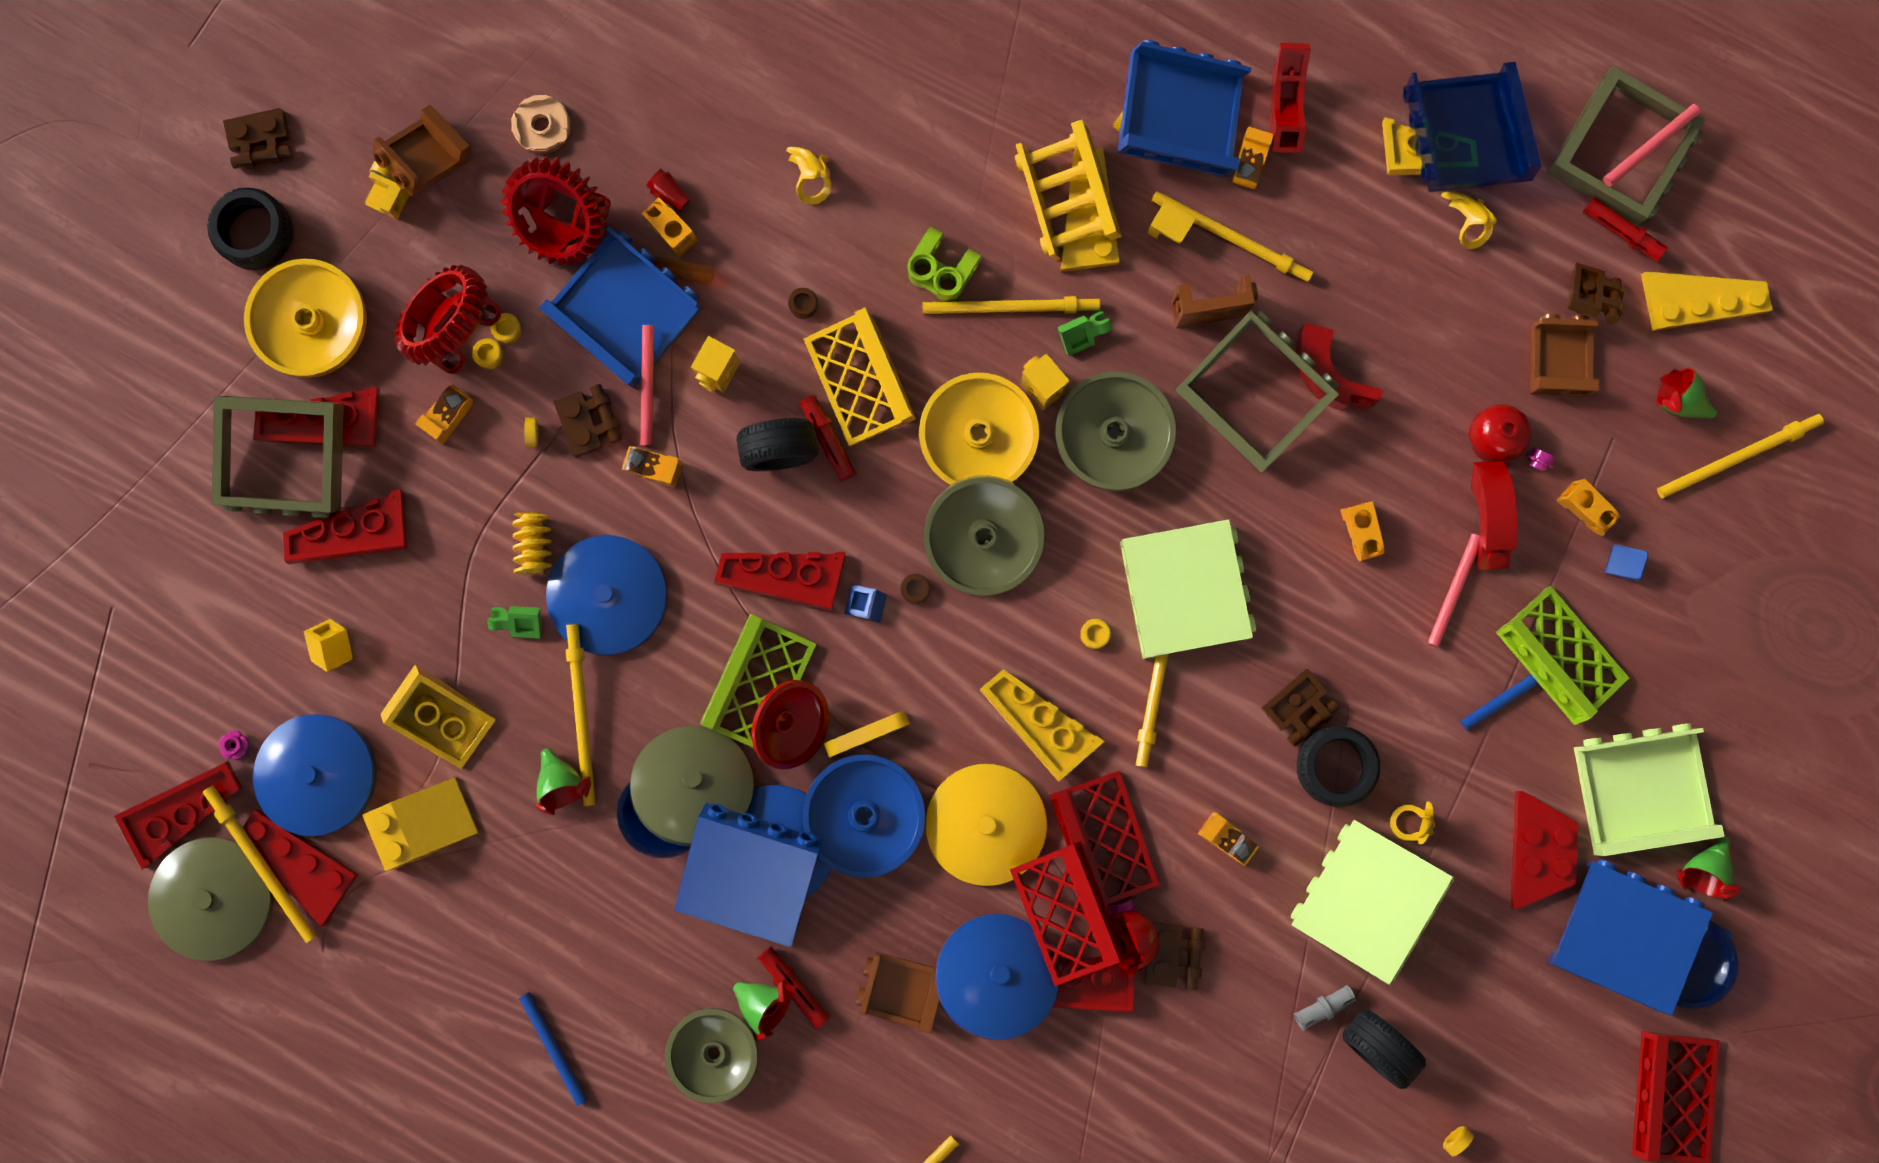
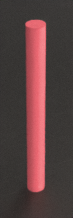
M1692 104L1603 177L1604 183L1609 187L1614 185L1701 113L1699 106Z
M642 325L640 445H652L653 325Z
M1471 534L1427 642L1430 646L1439 648L1478 552L1480 536L1477 534Z

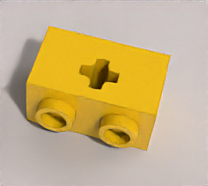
M708 336L691 365V369L701 387L712 393L716 389L724 393L741 362L734 349Z
M1047 353L1041 358L1037 355L1034 356L1023 366L1025 370L1022 372L1021 385L1043 411L1066 393L1070 381Z

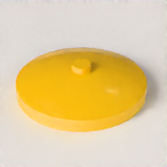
M315 259L291 260L269 270L251 290L244 311L246 336L256 355L274 370L296 378L324 376L346 364L358 350L365 335L367 324L365 302L356 284L337 267Z
M968 373L947 381L930 397L920 419L919 439L927 464L948 485H952L961 479L978 475L996 476L1014 482L1027 470L1034 458L1039 440V424L1031 401L1014 383L990 373Z
M977 764L953 773L937 788L927 809L926 835L934 857L948 873L969 884L994 886L1013 880L1010 869L1037 859L1045 842L1047 819L1045 808L1038 792L1022 775L1004 766Z

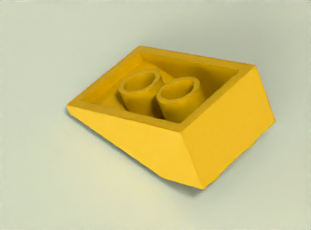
M414 665L381 713L384 725L460 769L463 768L496 720L495 717L448 684L417 665Z
M456 777L385 804L362 815L385 871L401 868L479 833Z

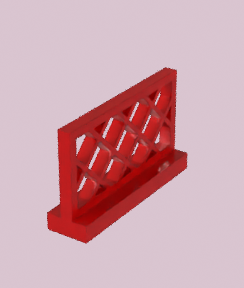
M1120 770L1049 794L1066 847L1081 842L1106 906L1160 886ZM1112 779L1115 780L1118 789L1114 801L1099 794L1104 782ZM1097 785L1095 791L1089 789V787ZM1083 790L1093 795L1086 811L1076 806L1072 793ZM1097 798L1111 804L1105 820L1090 813ZM1120 798L1122 800L1123 805L1118 803ZM1115 808L1126 812L1128 820L1124 829L1109 823ZM1079 813L1083 814L1082 820L1080 819ZM1088 817L1103 824L1096 840L1085 834L1083 827ZM1130 826H1131V829H1132L1133 834H1131V833L1128 832L1129 829H1130ZM1107 827L1121 833L1115 849L1100 842ZM1126 836L1135 840L1138 846L1134 858L1119 852ZM1088 841L1094 843L1092 848H1090ZM1098 846L1112 853L1106 869L1095 863L1093 856ZM1140 855H1141V858H1142L1143 863H1141V862L1138 861L1139 858H1140ZM1117 856L1131 862L1125 878L1110 871ZM1136 865L1146 870L1149 883L1139 886L1129 881ZM1098 870L1104 872L1102 877H1100ZM1108 875L1122 882L1118 893L1107 897L1104 889V883ZM1127 885L1133 887L1125 891Z
M1081 842L1074 843L1010 869L1055 986L1127 959ZM1062 856L1066 865L1063 878L1047 872L1052 859ZM1045 862L1043 869L1037 867V865ZM1031 869L1040 873L1035 889L1024 884L1020 872ZM1045 876L1060 883L1054 898L1039 892ZM1068 876H1070L1072 883L1067 881ZM1065 885L1074 889L1077 893L1078 898L1074 907L1059 901ZM1028 892L1032 893L1031 899L1028 895ZM1037 896L1052 903L1046 918L1035 913L1033 905ZM1080 904H1081L1082 909H1083L1084 912L1078 910ZM1056 906L1072 912L1066 928L1050 921ZM1076 914L1087 919L1090 926L1085 937L1070 930ZM1039 921L1044 923L1042 928L1040 926ZM1048 925L1064 932L1058 947L1047 943L1044 935ZM1092 934H1093V937H1094L1095 941H1093V940L1090 939V937H1091ZM1068 935L1083 941L1077 957L1062 950ZM1087 944L1099 949L1102 962L1093 965L1082 960ZM1051 951L1055 952L1054 957H1052ZM1059 955L1075 962L1071 973L1060 977L1056 967ZM1079 964L1086 967L1077 971Z
M1641 1031L1632 1155L1653 1162L1661 1160L1684 1163H1710L1720 1040ZM1669 1042H1676L1683 1050L1673 1061L1668 1056ZM1701 1045H1708V1057L1700 1064L1693 1055V1052ZM1689 1058L1696 1069L1685 1078L1677 1067ZM1673 1072L1681 1083L1669 1092L1665 1087L1666 1077ZM1702 1075L1706 1081L1705 1089L1698 1095L1690 1084L1698 1076ZM1686 1089L1693 1100L1682 1109L1675 1098ZM1671 1103L1678 1114L1667 1124L1663 1118V1109ZM1699 1106L1703 1111V1120L1695 1126L1688 1115ZM1684 1120L1691 1131L1680 1140L1673 1129ZM1668 1134L1676 1145L1668 1153H1660L1661 1140ZM1695 1137L1701 1142L1700 1156H1692L1686 1148Z

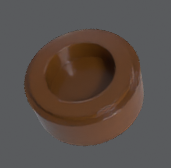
M798 288L790 294L788 306L795 317L807 319L816 313L818 300L812 290Z
M908 575L901 583L902 597L908 603L921 604L930 595V583L923 575Z

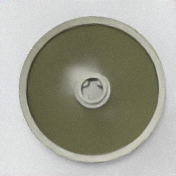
M1111 371L1093 375L1080 382L1070 391L1063 401L1057 416L1055 438L1060 457L1075 477L1091 487L1117 492L1140 487L1153 479L1162 470L1173 451L1176 425L1170 404L1156 386L1138 375Z
M978 475L953 483L935 499L925 520L924 546L931 566L947 584L968 594L994 595L1016 587L1032 573L1043 551L1044 526L1036 504L1021 487L1001 477Z
M679 727L666 731L654 738L637 757L630 781L631 800L640 821L655 836L675 845L691 846L697 819L705 803L720 804L728 810L741 814L748 812L753 795V773L744 752L729 737L706 727Z
M219 837L193 840L172 851L157 868L151 881L148 895L151 922L162 941L176 953L201 961L228 958L251 946L265 930L274 904L273 894L238 843L232 839Z

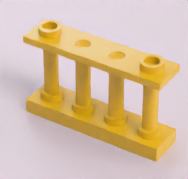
M1082 119L1071 123L1074 133L1070 134V138L1031 153L1022 143L1016 144L1018 154L1015 155V161L1019 171H1024L1043 233V237L1040 238L1041 247L1045 255L1049 254L1056 261L1062 259L1058 247L1100 232L1101 235L1105 234L1111 241L1122 237L1089 126ZM1072 149L1075 151L1079 150L1082 161L1078 162V166L1040 180L1037 179L1033 164ZM1080 177L1088 178L1090 189L1087 190L1086 194L1046 208L1042 196L1043 191ZM1088 205L1097 207L1099 217H1096L1094 222L1056 236L1054 235L1050 219Z

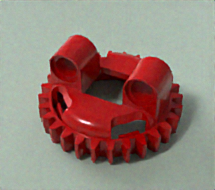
M545 156L540 161L535 157L530 162L525 161L520 167H517L505 181L507 186L501 191L505 197L500 202L507 207L502 211V215L509 216L510 219L505 225L514 228L511 236H519L521 239L519 245L526 244L529 247L528 254L533 251L538 253V260L547 256L549 264L557 260L560 266L566 262L571 265L577 260H584L596 250L595 247L602 243L600 238L606 234L603 228L607 224L611 201L605 195L595 193L598 189L597 186L588 187L587 183L590 177L582 179L579 176L580 168L574 172L571 171L570 162L561 166L559 158H555L550 163L548 156ZM555 190L577 200L571 225L544 212L551 205ZM522 207L527 208L536 224V230L532 233L528 230L530 226L524 215H519V210ZM583 237L581 242L569 245L570 240Z
M452 265L450 268L445 267L442 273L435 272L434 278H427L426 284L419 286V291L415 295L411 294L413 298L409 303H405L406 309L400 313L401 320L396 322L398 329L395 330V343L401 354L417 365L422 363L427 366L430 361L448 374L459 372L465 364V356L459 348L471 337L478 324L490 327L495 325L501 318L500 306L487 296L488 293L484 291L487 288V285L484 283L485 280L473 269L464 265ZM457 283L463 287L460 293L450 298H447L442 293L455 287ZM486 305L484 312L480 311ZM455 311V313H454L453 316L450 318V320L445 324V322L448 320V318H449V317L452 315V313ZM417 324L425 328L423 341L421 342L413 340L416 337ZM449 353V357L443 361L446 354Z

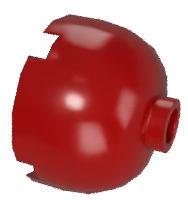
M1501 404L1492 405L1479 412L1470 424L1468 436L1474 447V453L1483 461H1504V463H1509L1520 457L1530 444L1532 431L1531 424L1522 411L1514 406Z
M1127 910L1111 914V920L1127 959L1112 966L1119 965L1125 970L1121 972L1125 975L1141 971L1151 964L1157 956L1159 936L1156 926L1144 914L1138 911Z

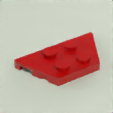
M1515 791L1510 908L1517 909L1575 885L1577 869L1578 823L1524 791Z

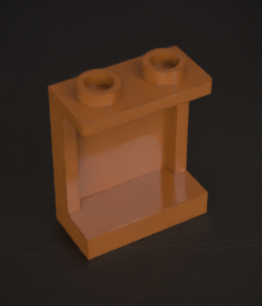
M428 105L421 109L420 120L386 141L380 136L375 138L372 155L375 162L393 176L395 183L413 197L467 163L470 145L431 105Z
M1243 275L1235 288V294L1195 301L1192 298L1190 283L1178 285L1171 298L1176 328L1245 317L1253 307L1255 300L1258 299L1256 283H1251L1250 275Z
M1544 314L1531 324L1530 394L1589 397L1599 391V379H1593L1594 330L1599 327V320H1590V317L1587 315H1575L1571 319H1561L1558 314Z
M876 951L874 958H867L863 975L869 976L866 988H859L855 1005L861 1007L859 1014L864 1016L868 1014L919 1028L921 1032L931 1034L939 1004L935 982L936 967Z

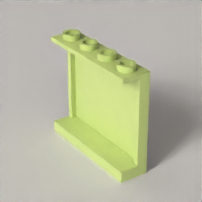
M1229 519L1121 540V552L1143 659L1253 638L1252 632H1256L1255 620L1252 614L1248 615L1246 603L1250 602L1249 590L1247 585H1242L1240 573H1244V566L1241 556H1236L1234 544H1238V536L1235 526H1230Z
M1691 723L1672 726V732L1662 733L1661 728L1642 730L1643 736L1632 738L1631 733L1612 735L1613 741L1603 743L1602 737L1583 740L1584 746L1574 747L1594 855L1609 856L1724 837L1722 825L1714 824L1697 733L1704 732L1703 728H1692Z
M1353 820L1350 826L1345 824L1337 838L1341 842L1336 851L1330 850L1322 863L1325 869L1319 878L1315 876L1311 880L1306 890L1309 896L1305 903L1299 902L1292 912L1291 918L1294 921L1291 925L1392 987L1454 879L1444 871Z

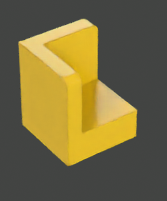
M371 172L369 178L374 182V185L365 204L397 220L410 194L405 189H401L395 182Z
M1165 200L1152 221L1147 234L1158 239L1160 234H1163L1180 244L1192 228L1196 218Z
M328 619L304 631L311 661L326 672L353 659L347 630L333 620Z

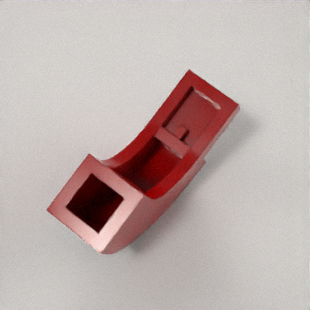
M1279 44L1277 63L1274 64L1270 100V133L1274 134L1271 142L1272 152L1302 153L1306 133L1304 89L1311 51L1310 44Z
M1305 323L1299 331L1296 352L1300 356L1303 352L1307 353L1317 363L1314 369L1321 376L1327 373L1339 384L1336 390L1340 394L1328 406L1341 411L1349 405V401H1353L1352 405L1359 408L1375 406L1381 399L1383 389L1350 382L1341 377L1334 369L1330 359V347L1334 330ZM1298 367L1306 387L1317 399L1321 400L1326 393Z
M1504 461L1474 462L1471 490L1476 498L1480 515V538L1476 564L1479 570L1509 569L1511 552L1516 550L1518 530L1517 505L1513 482Z

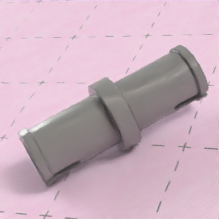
M1345 985L1325 998L1323 996L1316 998L1315 1003L1299 1012L1293 1013L1300 1029L1305 1031L1324 1019L1331 1020L1334 1018L1335 1013L1357 1003V1000L1351 988Z

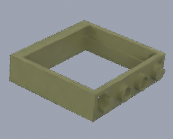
M1612 66L1600 80L1546 173L1590 199L1596 197L1603 204L1638 226L1646 219L1651 220L1659 210L1660 205L1657 204V201L1661 195L1665 196L1673 186L1675 181L1671 178L1674 172H1679L1687 162L1689 156L1686 155V152L1690 146L1694 147L1701 138L1703 131L1700 128L1706 119L1697 115L1682 128L1686 130L1643 205L1616 189L1607 186L1604 182L1569 162L1613 89L1670 122L1687 109Z
M1251 310L1175 390L1262 473L1340 393L1336 390L1339 384L1327 373L1321 376L1314 369L1317 363L1307 353L1303 352L1300 356L1292 348L1295 342L1282 331L1278 335L1270 327L1274 322L1261 310L1257 314ZM1252 324L1326 393L1266 456L1193 387Z
M214 396L212 505L223 506V511L240 512L242 507H251L252 513L269 514L271 509H281L282 515L291 516L301 515V511H311L312 517L321 518L330 517V513L341 511L344 403ZM232 409L324 415L322 502L230 496Z

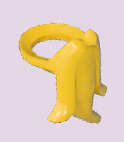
M788 147L786 151L792 154L788 161L796 163L801 171L796 186V193L799 199L805 204L810 205L819 204L824 201L831 191L830 171L826 165L828 157L821 154L817 158L807 149ZM822 177L824 187L819 194L807 196L803 193L802 187L808 179Z
M1457 192L1442 193L1441 196L1443 198L1451 200L1449 207L1460 210L1467 217L1460 231V243L1466 249H1476L1482 246L1490 238L1493 226L1497 222L1494 214L1484 205V201L1480 198L1476 201L1468 195ZM1473 224H1484V231L1477 239L1472 241L1466 240V232Z
M1427 801L1425 810L1414 805L1398 807L1390 817V827L1393 834L1403 841H1419L1418 844H1424L1434 834L1435 822L1432 803ZM1412 811L1420 818H1423L1419 832L1413 834L1402 833L1396 825L1398 816L1402 812Z

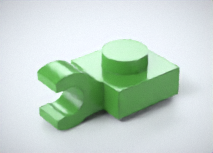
M1101 311L1093 314L1089 321L1083 315L1057 327L1064 351L1068 356H1071L1095 345L1093 337L1111 331L1112 326L1109 318L1106 319L1104 312Z
M510 606L508 612L501 607L491 608L492 618L487 619L489 630H510V637L541 638L543 628L540 608Z

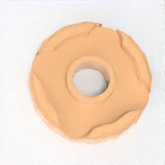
M534 95L524 99L511 118L512 131L517 142L525 150L535 154H549L559 150L567 142L571 132V119L566 108L553 99V97L547 95ZM539 118L549 120L548 127L543 131L534 129V123Z

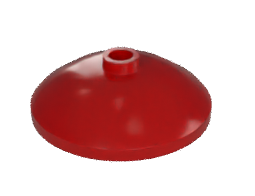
M790 680L776 686L764 697L752 723L753 747L758 757L764 763L776 769H792L802 765L816 753L825 738L829 723V708L821 690L807 681Z

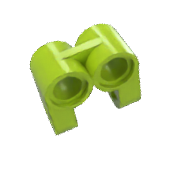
M930 226L908 261V278L914 286L924 288L935 294L940 301H955L960 297L977 269L982 255L969 248L956 268L943 265L935 260L933 255L939 247L944 233ZM920 264L927 265L930 268V272L926 275H918L914 270ZM945 279H951L955 282L956 286L952 290H944L941 288L940 283Z

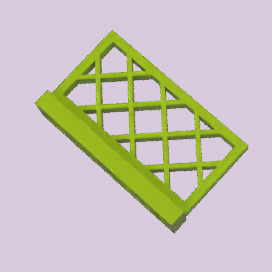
M1551 586L1545 588L1513 619L1496 631L1497 635L1574 725L1591 719L1598 712L1597 709L1629 679L1627 674ZM1546 597L1554 605L1555 615L1543 613V600ZM1525 617L1536 618V632L1530 631L1521 620ZM1543 619L1555 621V635L1544 633ZM1563 622L1570 623L1574 628V638L1563 636ZM1544 640L1555 641L1556 655H1550L1544 648ZM1563 642L1575 644V658L1563 657ZM1582 645L1589 646L1593 650L1594 661L1583 660ZM1564 663L1575 664L1576 679L1570 678L1565 673ZM1583 666L1594 667L1595 682L1583 680ZM1602 668L1609 669L1617 680L1612 684L1603 683ZM1584 686L1595 688V701L1593 703L1584 695Z
M750 614L700 724L754 748L748 728L752 727V723L746 725L740 710L754 703H757L759 707L760 701L765 697H758L753 681L769 675L775 688L777 684L773 673L786 668L790 669L793 680H801L816 643ZM764 628L776 632L780 642L779 645L766 650L763 649L760 637ZM781 635L792 640L784 643ZM795 642L807 646L804 657L791 663L785 646ZM758 644L760 652L753 654ZM782 647L788 664L771 670L766 653ZM762 655L768 672L751 678L747 665L750 659ZM800 663L799 668L795 673L793 666ZM744 672H746L748 679L740 682ZM750 683L755 699L739 705L735 696L736 689L741 685ZM733 699L735 707L728 709L731 700ZM737 710L743 727L733 731L721 727L720 725L725 714ZM744 730L747 738L736 733Z

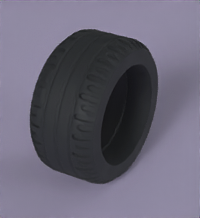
M249 187L237 188L220 197L210 210L207 230L211 244L222 257L232 264L244 269H264L269 267V265L272 266L274 263H277V260H280L285 252L287 253L293 238L292 221L284 206L267 192ZM251 208L267 209L271 217V228L267 238L253 249H234L230 239V230L237 216Z
M803 418L774 419L751 424L742 428L736 438L740 464L748 471H775L793 468L812 462L818 455L815 427L813 423Z
M1345 726L1327 727L1313 733L1300 748L1296 763L1298 779L1309 796L1322 804L1338 807L1354 805L1367 798L1377 785L1381 770L1379 754L1372 741L1358 730ZM1334 740L1345 741L1352 745L1358 752L1362 763L1361 775L1355 786L1348 791L1339 793L1324 788L1318 781L1314 770L1315 757L1319 749L1324 744Z
M1371 1010L1360 1011L1358 1016L1343 1031L1345 1043L1374 1070L1399 1089L1409 1087L1426 1066V1060L1422 1053L1395 1028Z

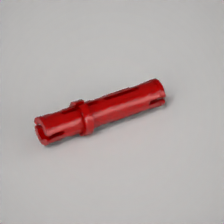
M1593 197L1582 211L1626 241L1628 247L1631 249L1636 248L1654 262H1657L1668 248V246L1646 233L1647 229L1644 227L1639 228L1619 213L1596 199V197Z
M811 395L801 400L798 404L801 406L807 420L813 423L816 437L839 478L838 480L843 482L856 475V470H854L831 427L832 420L824 414L816 395Z
M772 946L756 958L774 978L772 982L776 986L780 982L783 983L791 996V1000L810 1021L814 1029L820 1027L830 1018L829 1014L823 1010L811 993L793 973L794 968L791 965L788 967Z

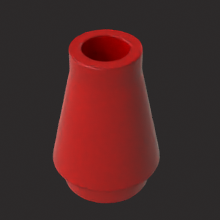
M659 169L646 184V187L651 190V195L660 198L679 212L691 199L685 194L669 171L665 172Z

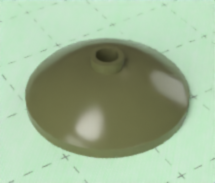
M719 1008L697 1010L684 1017L672 1030L665 1048L666 1069L673 1084L687 1097L703 1103H719L738 1095L751 1081L758 1062L757 1043L749 1026L734 1013ZM711 1047L719 1049V1057H712L710 1055Z

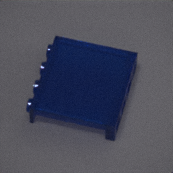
M1516 62L1504 63L1499 73L1420 82H1418L1417 73L1411 74L1407 85L1403 87V99L1409 105V125L1415 131V151L1421 157V177L1423 182L1427 183L1429 192L1533 181L1542 165Z

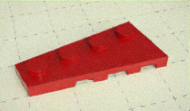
M375 386L362 391L340 393L337 396L310 399V401L344 403L343 446L376 447L379 387ZM255 411L253 440L257 442L323 445L324 415Z
M398 489L390 492L391 495L380 499L368 500L364 502V505L351 510L344 509L336 512V515L330 518L318 519L283 532L284 561L287 564L407 549L404 492Z
M779 552L777 554L721 553L714 583L724 587L832 611L846 552H835V554H820V552H807V554H789V552Z
M229 761L114 816L142 870L215 811L203 794L204 790L214 786L224 802H226L243 788Z
M254 810L242 828L279 882L321 927L325 926L358 874L297 834L277 826L260 810Z
M1100 956L1096 958L1086 959L1084 961H1087L1094 965L1099 962H1102L1103 960ZM1074 961L1058 965L1060 977L1071 973ZM1079 964L1077 971L1086 967ZM1119 965L1115 967L1108 966L1060 984L1052 1008L1132 1013L1134 974L1125 975L1121 973L1125 970Z

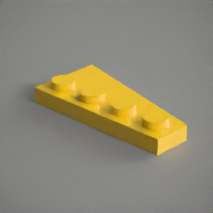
M1096 148L1109 191L1103 148ZM1074 151L1072 167L1078 166V162L1082 161L1079 151ZM1080 177L1070 181L1069 199L1087 193V190L1090 189L1088 178ZM1088 205L1067 213L1065 232L1094 222L1095 218L1099 217L1097 207ZM1099 232L1063 245L1060 272L1118 265L1120 261L1116 239L1111 241L1105 234L1101 235Z
M1644 272L1641 274L1652 331L1764 314L1773 310L1766 281Z
M1004 669L980 688L981 693L1058 782L1105 742L1097 735L1094 736L1084 729V726L1076 720H1072L1063 714L1055 705L1035 694L1034 690Z

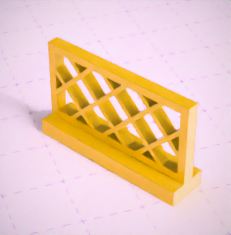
M866 307L856 311L855 315L803 338L849 447L898 425L907 424L917 419L872 313ZM852 324H855L858 331L854 345L840 340L843 329ZM837 332L836 335H835V338L832 337V336H829V335H831V334ZM822 338L832 340L833 343L828 356L825 357L817 354L813 342ZM861 341L865 349L859 347ZM838 343L852 348L846 364L832 359ZM857 350L866 353L870 359L865 372L851 367ZM820 359L825 360L824 366H822ZM830 363L845 368L839 384L829 381L826 373ZM872 367L876 373V376L870 374ZM849 370L864 375L858 391L844 386ZM869 377L878 380L881 385L877 399L863 394ZM831 385L837 387L835 394ZM842 390L856 395L850 411L839 406L838 398ZM884 394L888 403L882 401ZM861 397L875 402L870 418L855 413ZM880 404L891 408L894 420L885 424L874 421ZM842 412L849 414L847 420H845ZM853 416L868 422L864 433L854 438L849 429ZM872 424L878 425V427L870 430Z

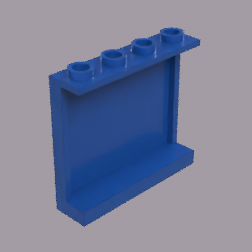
M1153 40L1141 41L1131 50L1117 153L1218 176H1230L1239 167L1240 158L1233 157L1243 78L1251 72V67L1243 66L1237 60L1222 61L1214 59L1213 55L1207 53H1200L1198 55L1189 53L1182 47L1168 48L1159 46V43Z
M608 226L606 230L610 234L552 302L546 299L539 309L622 381L635 388L641 381L642 325L654 326L655 365L703 307L697 303L700 297L687 285L682 290L674 283L678 278L666 267H663L661 271L652 264L655 258L644 248H641L639 251L630 245L633 239L623 230L619 229L615 232Z
M705 803L697 819L674 911L791 947L799 927L800 916L824 839L818 838L810 832H798L786 828L781 823H770L757 819L749 813L741 814L728 810L720 804Z
M1599 859L1597 863L1587 862L1586 866L1589 867L1588 873L1556 952H1551L1547 963L1658 1012L1672 1016L1713 912L1704 909L1705 903L1687 896L1686 900L1675 897L1676 891L1669 887L1657 884L1656 888L1645 884L1646 878L1629 871L1627 875L1615 871L1616 865Z

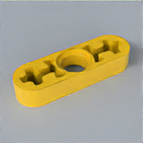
M904 710L824 743V746L830 758L910 725V722Z

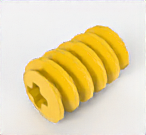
M540 512L513 513V516L520 519L513 521L512 526L520 529V531L513 533L512 537L515 540L521 541L513 546L515 552L521 553V555L513 558V562L522 565L514 569L513 574H545L544 570L552 567V563L543 561V558L552 555V552L543 549V546L552 543V540L543 537V534L550 532L551 528L542 525V522L550 520L551 516Z

